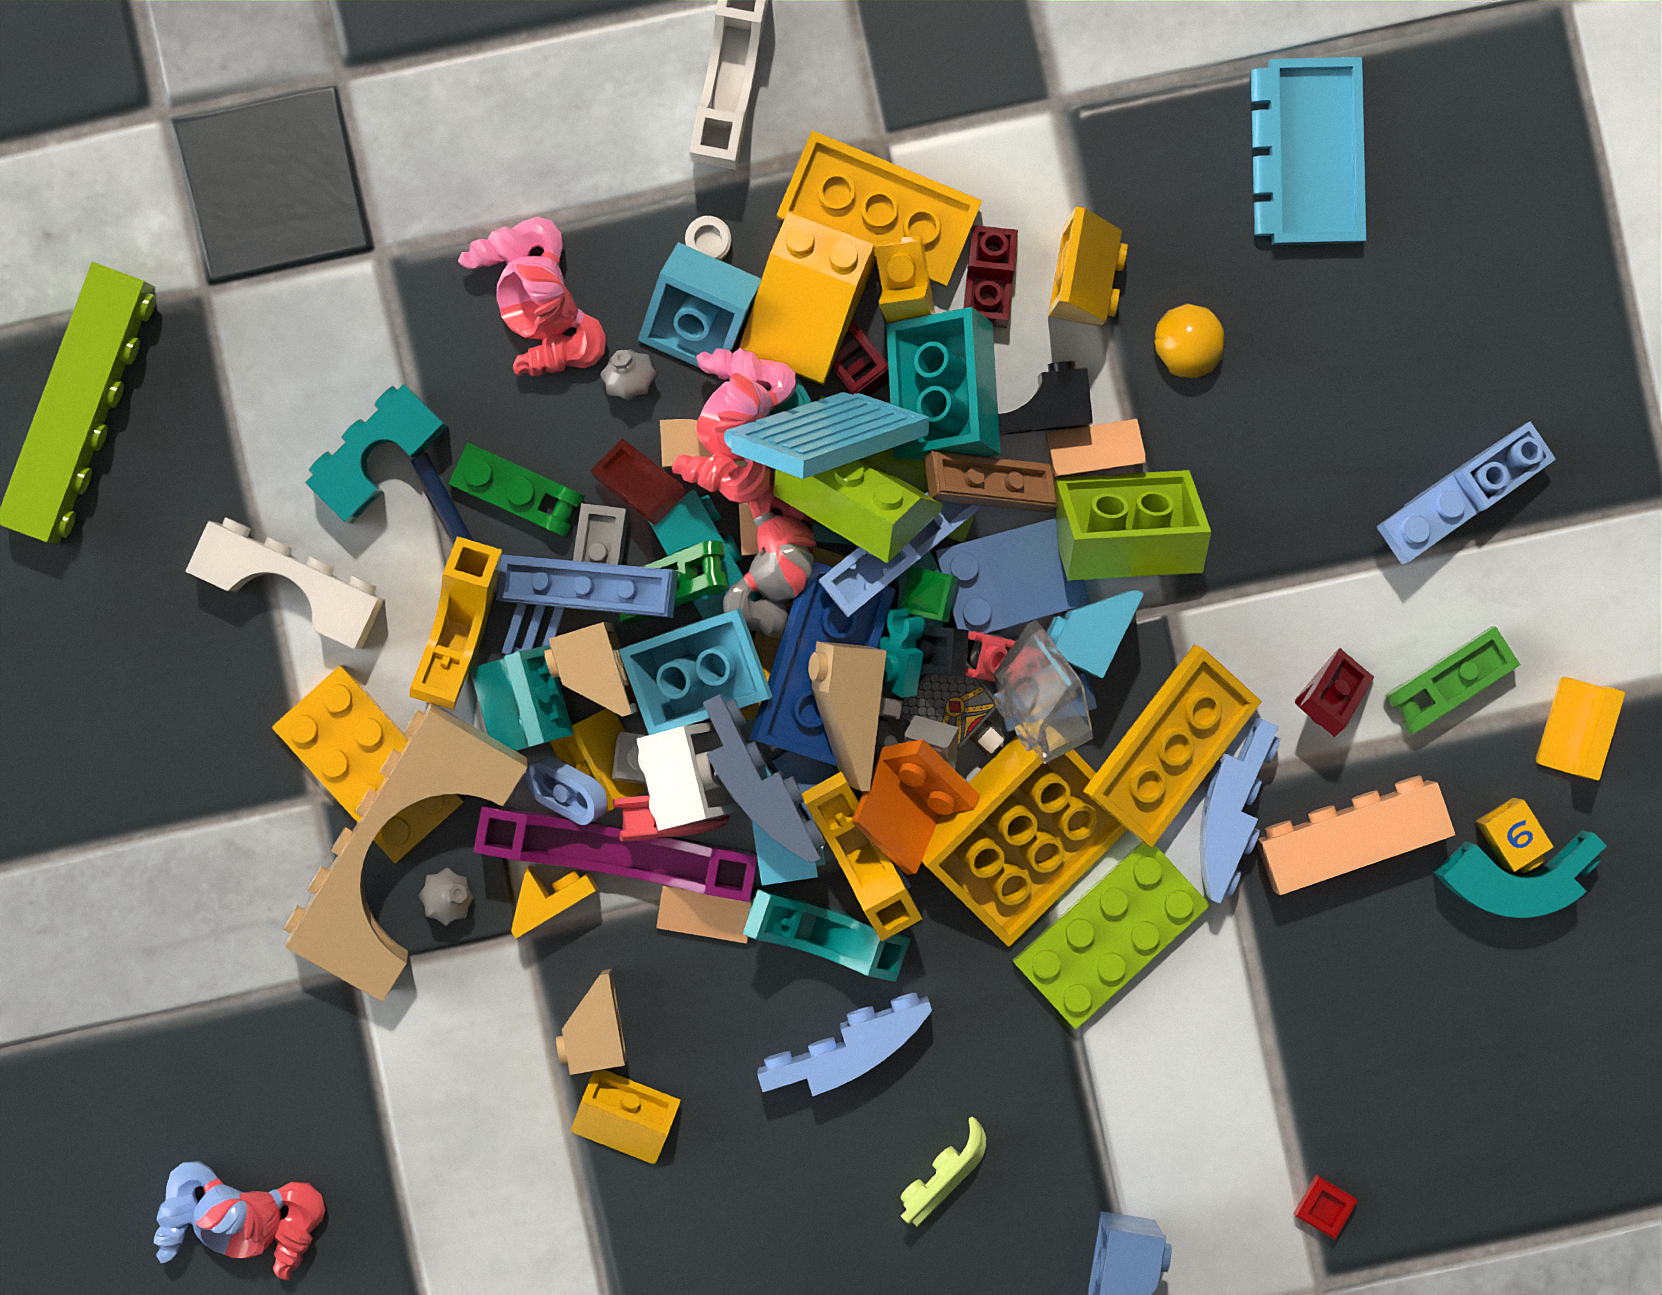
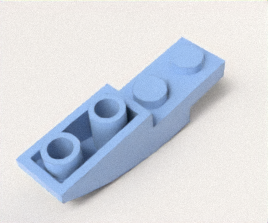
M1529 421L1406 503L1402 509L1376 527L1403 565L1413 560L1478 512L1489 508L1552 463L1556 458L1531 421Z
M1259 718L1254 719L1238 757L1234 758L1223 753L1215 763L1204 799L1199 847L1201 875L1205 895L1220 904L1224 895L1231 897L1241 876V872L1236 870L1243 853L1249 855L1252 852L1260 833L1259 829L1254 828L1258 819L1241 811L1245 803L1251 805L1254 802L1262 780L1256 778L1264 761L1267 763L1272 761L1280 744V738L1275 736L1279 726Z
M910 993L892 999L890 1001L892 1007L874 1012L873 1006L852 1011L846 1014L848 1021L840 1023L843 1042L836 1044L834 1037L827 1038L808 1045L810 1051L808 1053L792 1057L791 1052L786 1051L765 1058L766 1066L759 1067L757 1073L762 1092L807 1079L812 1096H815L861 1076L889 1057L918 1030L932 1011L928 997L919 999L917 993Z

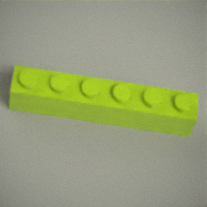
M93 261L91 262L1 504V526L44 542L59 544L62 537L66 538L70 534L76 518V513L72 511L78 494L82 495L85 492L91 479L92 469L88 468L92 454L94 450L99 451L107 436L108 426L104 422L110 407L115 408L123 393L124 383L120 379L126 364L131 365L138 353L140 339L136 338L141 322L142 320L148 321L154 310L156 296L152 295L155 286L144 280Z

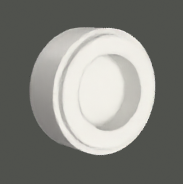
M714 216L697 218L689 225L685 234L686 246L720 261L728 254L731 248L732 239L728 226L721 219Z

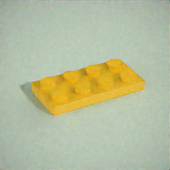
M811 130L776 216L784 221L789 212L874 244V248L876 241L922 235L930 282L947 288L982 200Z
M1194 644L1083 792L1141 842L1153 847L1262 701L1208 651Z
M343 665L337 667L272 726V729L357 822L361 815L357 814L355 810L369 788L377 791L385 778L379 771L392 749L401 752L409 739ZM445 794L415 802L389 819L373 840L396 864L460 807L465 800L459 794Z

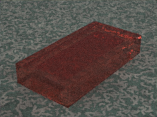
M623 438L590 470L595 479L653 525H656L687 494L681 483Z

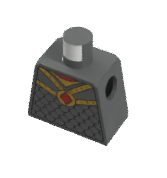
M966 661V666H965V667H967V668H972V667L969 665V663ZM925 673L919 680L917 696L901 699L903 705L900 716L910 723L914 716L917 715L959 727L957 751L969 739L989 756L1006 738V735L987 719L1000 704L981 679Z

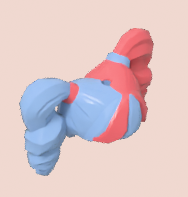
M200 1161L183 1162L170 1173L166 1187V1200L159 1207L157 1221L160 1227L155 1233L153 1242L159 1247L156 1256L160 1263L173 1260L184 1241L188 1224H192L194 1232L202 1244L215 1252L231 1258H250L261 1255L275 1239L278 1244L274 1252L276 1261L273 1270L280 1279L290 1280L291 1271L300 1266L303 1260V1253L308 1250L313 1240L310 1233L323 1220L325 1206L321 1193L310 1183L290 1182L270 1192H241L224 1185L212 1168ZM202 1186L205 1195L198 1202L195 1196V1188ZM283 1205L289 1208L285 1219H281V1208Z

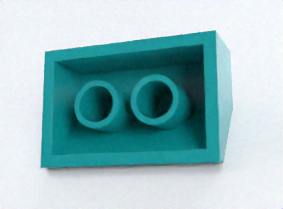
M973 307L887 323L890 404L930 417L928 435L893 447V457L897 459L924 460V457L932 450L984 457L1001 455L993 323Z

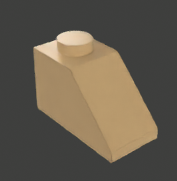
M612 969L601 972L562 1028L563 1036L556 1037L560 1064L568 1063L570 1075L624 1066L628 1059Z

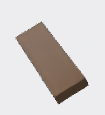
M933 450L924 457L929 496L937 501L1048 513L1057 507L1051 464Z

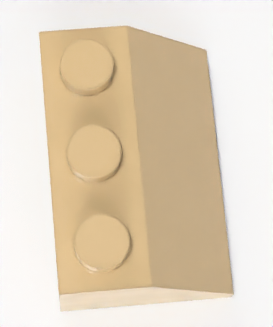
M602 622L549 639L551 649L545 650L544 654L552 678L560 677L562 685L622 717L640 711L619 653L621 646L614 623Z

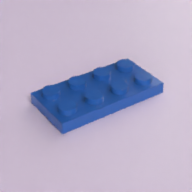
M813 561L812 572L806 581L805 588L794 599L768 679V685L773 697L761 701L750 739L837 766L811 689L812 680L808 673L809 660L816 650V641L877 648L896 589L885 586L847 617L818 582L833 567Z

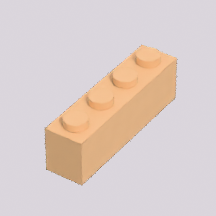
M1422 776L1411 777L1395 783L1397 790L1383 796H1379L1378 790L1367 792L1352 798L1353 806L1336 812L1334 805L1327 806L1308 813L1310 819L1308 822L1292 826L1291 820L1265 828L1266 836L1258 838L1256 843L1273 892L1283 895L1456 835L1438 782L1429 780L1423 782Z

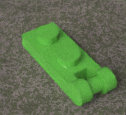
M1491 626L1407 682L1389 691L1385 697L1392 708L1398 707L1405 718L1402 724L1411 735L1425 728L1521 664L1497 627ZM1424 690L1432 704L1421 710L1413 696Z

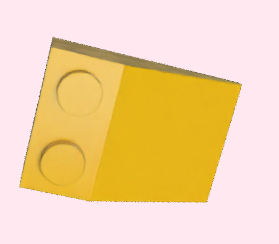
M1076 206L1063 227L1048 317L1102 327L1106 322L1107 316L1115 317L1120 289H1114L1112 285L1115 270L1123 271L1128 244L1120 243L1121 229L1086 208Z
M788 212L770 252L739 348L754 352L759 359L786 363L797 376L824 386L876 263L874 244Z

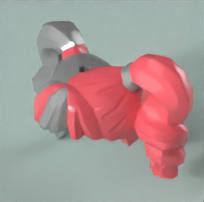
M771 471L769 489L758 500L748 502L757 527L759 553L755 556L748 573L741 580L733 584L723 598V611L725 613L741 608L748 629L760 631L761 635L769 636L772 640L781 639L790 614V611L785 607V603L793 601L805 588L806 581L812 572L814 560L812 555L813 546H816V541H814L815 533L801 522V520L812 524L816 520L773 495L775 471ZM771 508H777L783 515H774L771 512ZM757 591L763 598L754 602L751 601L750 595L752 592Z

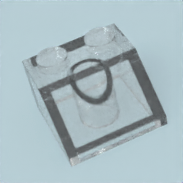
M1035 620L1029 623L993 673L997 693L992 696L1002 717L1005 720L1011 717L1016 723V734L1026 751L1029 752L1034 749L1042 762L1046 764L1093 739L1083 682L1038 621Z

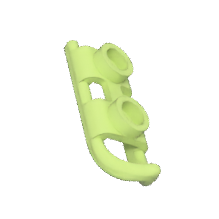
M970 1117L968 1120L970 1136L961 1154L958 1153L952 1146L945 1149L932 1164L936 1169V1174L929 1182L924 1184L918 1179L902 1193L900 1199L904 1202L903 1205L907 1210L901 1217L908 1224L913 1222L918 1227L980 1163L986 1149V1135L976 1118Z

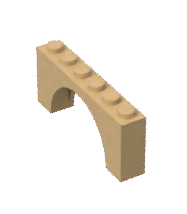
M431 703L425 713L417 709L403 732V734L409 736V739L402 751L398 752L392 749L379 771L380 774L385 776L377 791L371 788L366 791L355 810L357 814L361 815V818L353 831L346 827L343 829L331 852L337 854V857L329 870L322 866L319 868L307 891L313 893L312 898L305 909L298 905L296 906L283 929L290 933L285 948L382 1002L405 967L408 950L397 944L381 928L366 899L363 885V863L374 837L386 822L399 811L415 802L433 796L445 794L472 795L504 806L527 769V757Z

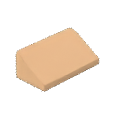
M1137 419L1046 433L1053 478L1147 463Z
M663 884L656 928L747 944L748 936L744 935L743 931L754 898L751 897L750 902L701 894Z

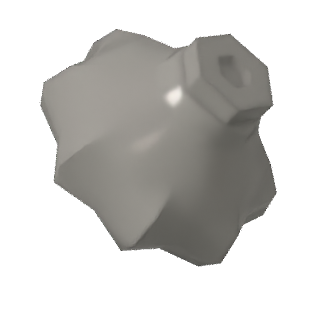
M629 349L616 351L610 357L608 365L600 375L606 384L607 395L620 396L629 401L637 395L647 394L649 385L657 378L658 373L652 367V358L649 354L637 353Z
M444 868L437 874L426 875L425 887L418 895L424 904L425 916L437 919L444 926H447L454 920L465 919L468 907L474 899L468 886L467 877L457 875L449 868Z

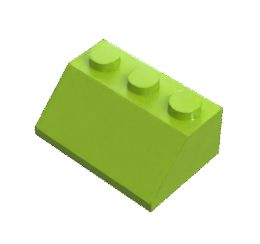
M865 458L804 479L777 469L775 471L774 496L886 563L890 562L942 511L943 504Z
M1190 470L1055 477L1058 550L1068 581L1203 573L1211 529Z

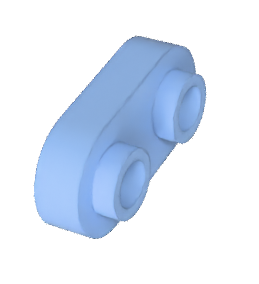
M551 756L533 763L527 769L526 782L532 796L542 805L580 825L589 824L604 815L607 808L605 790L600 783L589 775Z

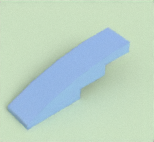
M939 501L943 504L942 511L890 562L886 563L858 547L821 577L818 582L844 614L849 617L983 506Z

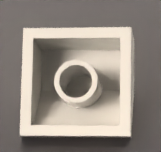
M712 722L682 726L636 739L639 749L638 762L642 772L645 774L650 795L649 808L656 820L658 831L744 811L722 783L706 755L708 752L723 746Z

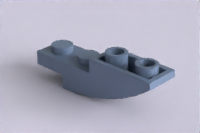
M722 693L704 701L703 704L723 746L708 752L706 755L731 796L761 829L782 846L810 863L819 860L822 855L818 848L825 845V841L815 820L811 819L806 822L798 807L805 800L794 777L791 776L785 779L781 770L765 778L763 777L760 770L767 767V764L757 743L754 741L747 744L740 727L747 723L735 698L727 701Z

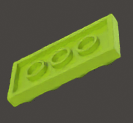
M1140 842L1012 961L1076 1030L1211 905L1155 844L1153 847H1150Z

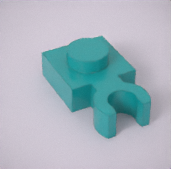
M906 608L890 610L887 618L890 636L881 637L879 649L887 651L882 686L901 698L917 696L924 652L915 648L916 641L923 634L924 618H908L909 610Z

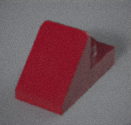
M1339 648L1295 699V703L1313 722L1323 727L1333 737H1336L1346 728L1372 683L1374 676Z

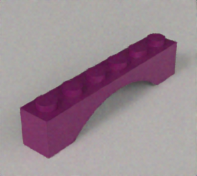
M486 804L481 807L473 853L517 861L550 864L630 877L744 902H750L758 860L757 852L671 836L621 842L620 832L623 830L621 827L593 822L580 825L566 817L494 804Z

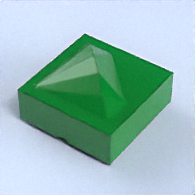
M911 566L901 609H908V614L948 623L959 577Z

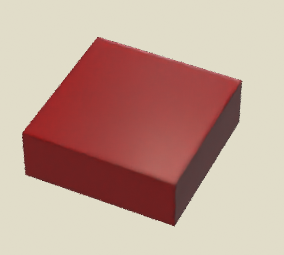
M1316 1174L1293 1214L1324 1234L1336 1239L1357 1204L1358 1199Z

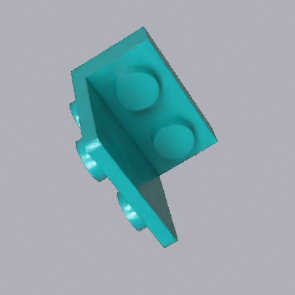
M549 645L508 654L503 659L471 669L472 679L488 735L515 751L574 735L558 677L552 678L545 659L544 651L550 649Z

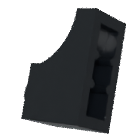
M1075 361L1048 364V372H1041L1038 375V388L1034 396L1018 409L998 414L999 434L1010 435L1090 426L1093 423L1088 369H1076Z

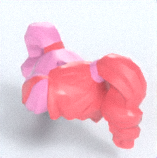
M540 217L523 221L513 228L503 227L492 231L488 239H478L471 242L469 252H461L458 263L467 269H478L482 266L490 267L506 261L507 266L497 283V302L501 317L515 333L524 338L542 340V345L529 348L527 353L517 356L513 364V370L517 376H521L524 373L530 376H540L545 372L551 374L563 372L566 366L587 368L598 362L604 355L607 335L599 321L577 308L571 293L564 285V278L559 267L560 256L563 250L561 231L551 220ZM535 247H540L544 250L541 256H529L531 250ZM570 327L576 328L574 335H563Z
M716 348L713 354L704 351L696 355V361L700 369L709 374H717L720 379H730L729 382L722 384L711 395L697 420L696 435L704 448L713 455L711 457H691L682 454L674 461L672 472L681 474L684 481L696 482L699 486L710 492L718 489L730 501L739 504L756 501L770 487L771 468L731 453V448L725 443L724 433L728 429L768 417L770 412L778 405L786 403L796 390V374L786 363L759 359L754 352L741 348L734 353L721 348ZM734 461H746L748 466L739 467Z

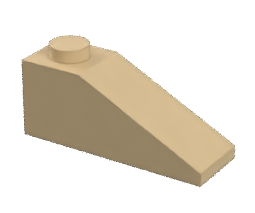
M816 641V650L810 657L808 673L812 680L811 689L838 770L843 773L850 787L870 792L887 651L870 646Z

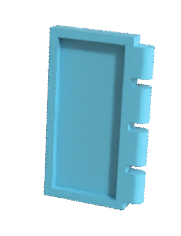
M1362 57L1270 59L1268 61V68L1252 69L1251 103L1268 104L1269 110L1252 111V148L1256 150L1269 149L1270 151L1269 156L1253 157L1254 195L1271 196V201L1254 203V236H1271L1272 245L1364 243L1366 241Z
M842 392L790 409L787 412L783 411L755 422L728 429L724 433V440L727 446L731 448V453L804 479L927 436L930 417L860 393L851 395Z

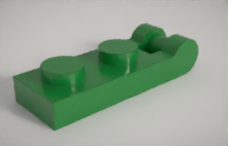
M468 442L448 483L564 537L567 536L571 524H568L574 507L580 508L585 497L583 494ZM547 494L558 498L551 515L540 511Z
M705 541L643 566L647 568L670 569L678 572L674 608L705 595L718 594L729 589L728 575L722 572L721 560L725 558L723 542ZM703 564L704 574L698 576L697 566ZM619 613L620 621L635 624L652 617Z

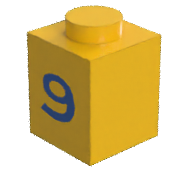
M1512 798L1475 821L1503 868L1514 872L1519 869L1521 873H1525L1539 866L1546 859L1543 854L1554 847L1523 799Z

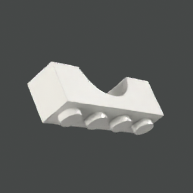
M718 0L709 64L701 100L697 108L689 150L691 162L737 170L769 0Z
M225 517L222 524L208 521L185 572L224 590L237 592L247 582L265 574L283 575L295 582L307 596L312 610V630L353 649H362L385 600L374 595L377 586L351 575L348 582L332 575L334 566L312 556H309L306 563L290 556L292 547L273 538L267 537L264 544L248 537L251 528Z

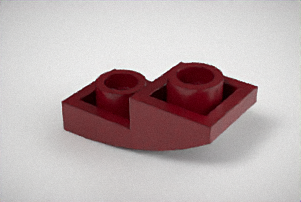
M972 225L963 308L973 307L993 323V327L1007 328L1018 230Z

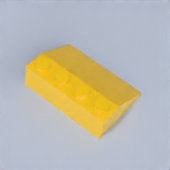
M1043 722L1024 727L968 782L980 794L974 810L941 815L922 862L986 926L1010 947L1127 829L1083 792L1096 772L1049 724Z

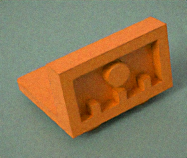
M924 739L882 747L872 771L870 792H863L852 817V823L907 875L916 874L940 816L974 810L980 794Z

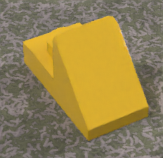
M922 235L876 241L875 253L882 286L879 306L886 322L892 323L935 314Z
M532 864L527 866L511 929L514 937H520L595 892L599 886L590 871L581 877L578 876L575 870L551 884L556 892L550 895Z

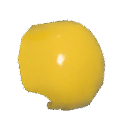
M1183 304L1168 310L1157 323L1154 343L1158 356L1172 374L1179 377L1196 379L1211 373L1223 359L1225 334L1220 321L1209 309L1192 304Z

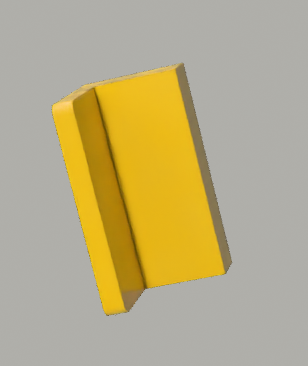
M1561 677L1538 749L1536 763L1586 779L1599 781L1626 692L1611 687L1596 686L1569 677Z
M606 708L572 725L574 735L550 741L559 760L589 775L602 785L607 799L605 813L614 809V799L636 797L647 791L643 784L612 780L616 737L618 733L625 732L615 712Z
M604 1069L593 1071L572 1124L571 1132L648 1163L655 1164L681 1100Z

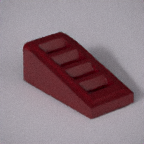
M852 319L844 338L852 334L854 339L838 351L832 369L852 395L860 393L870 397L889 382L888 363ZM861 349L866 352L865 355L847 369L842 366L844 362ZM873 364L876 365V367L870 370L858 381L855 382L853 380Z

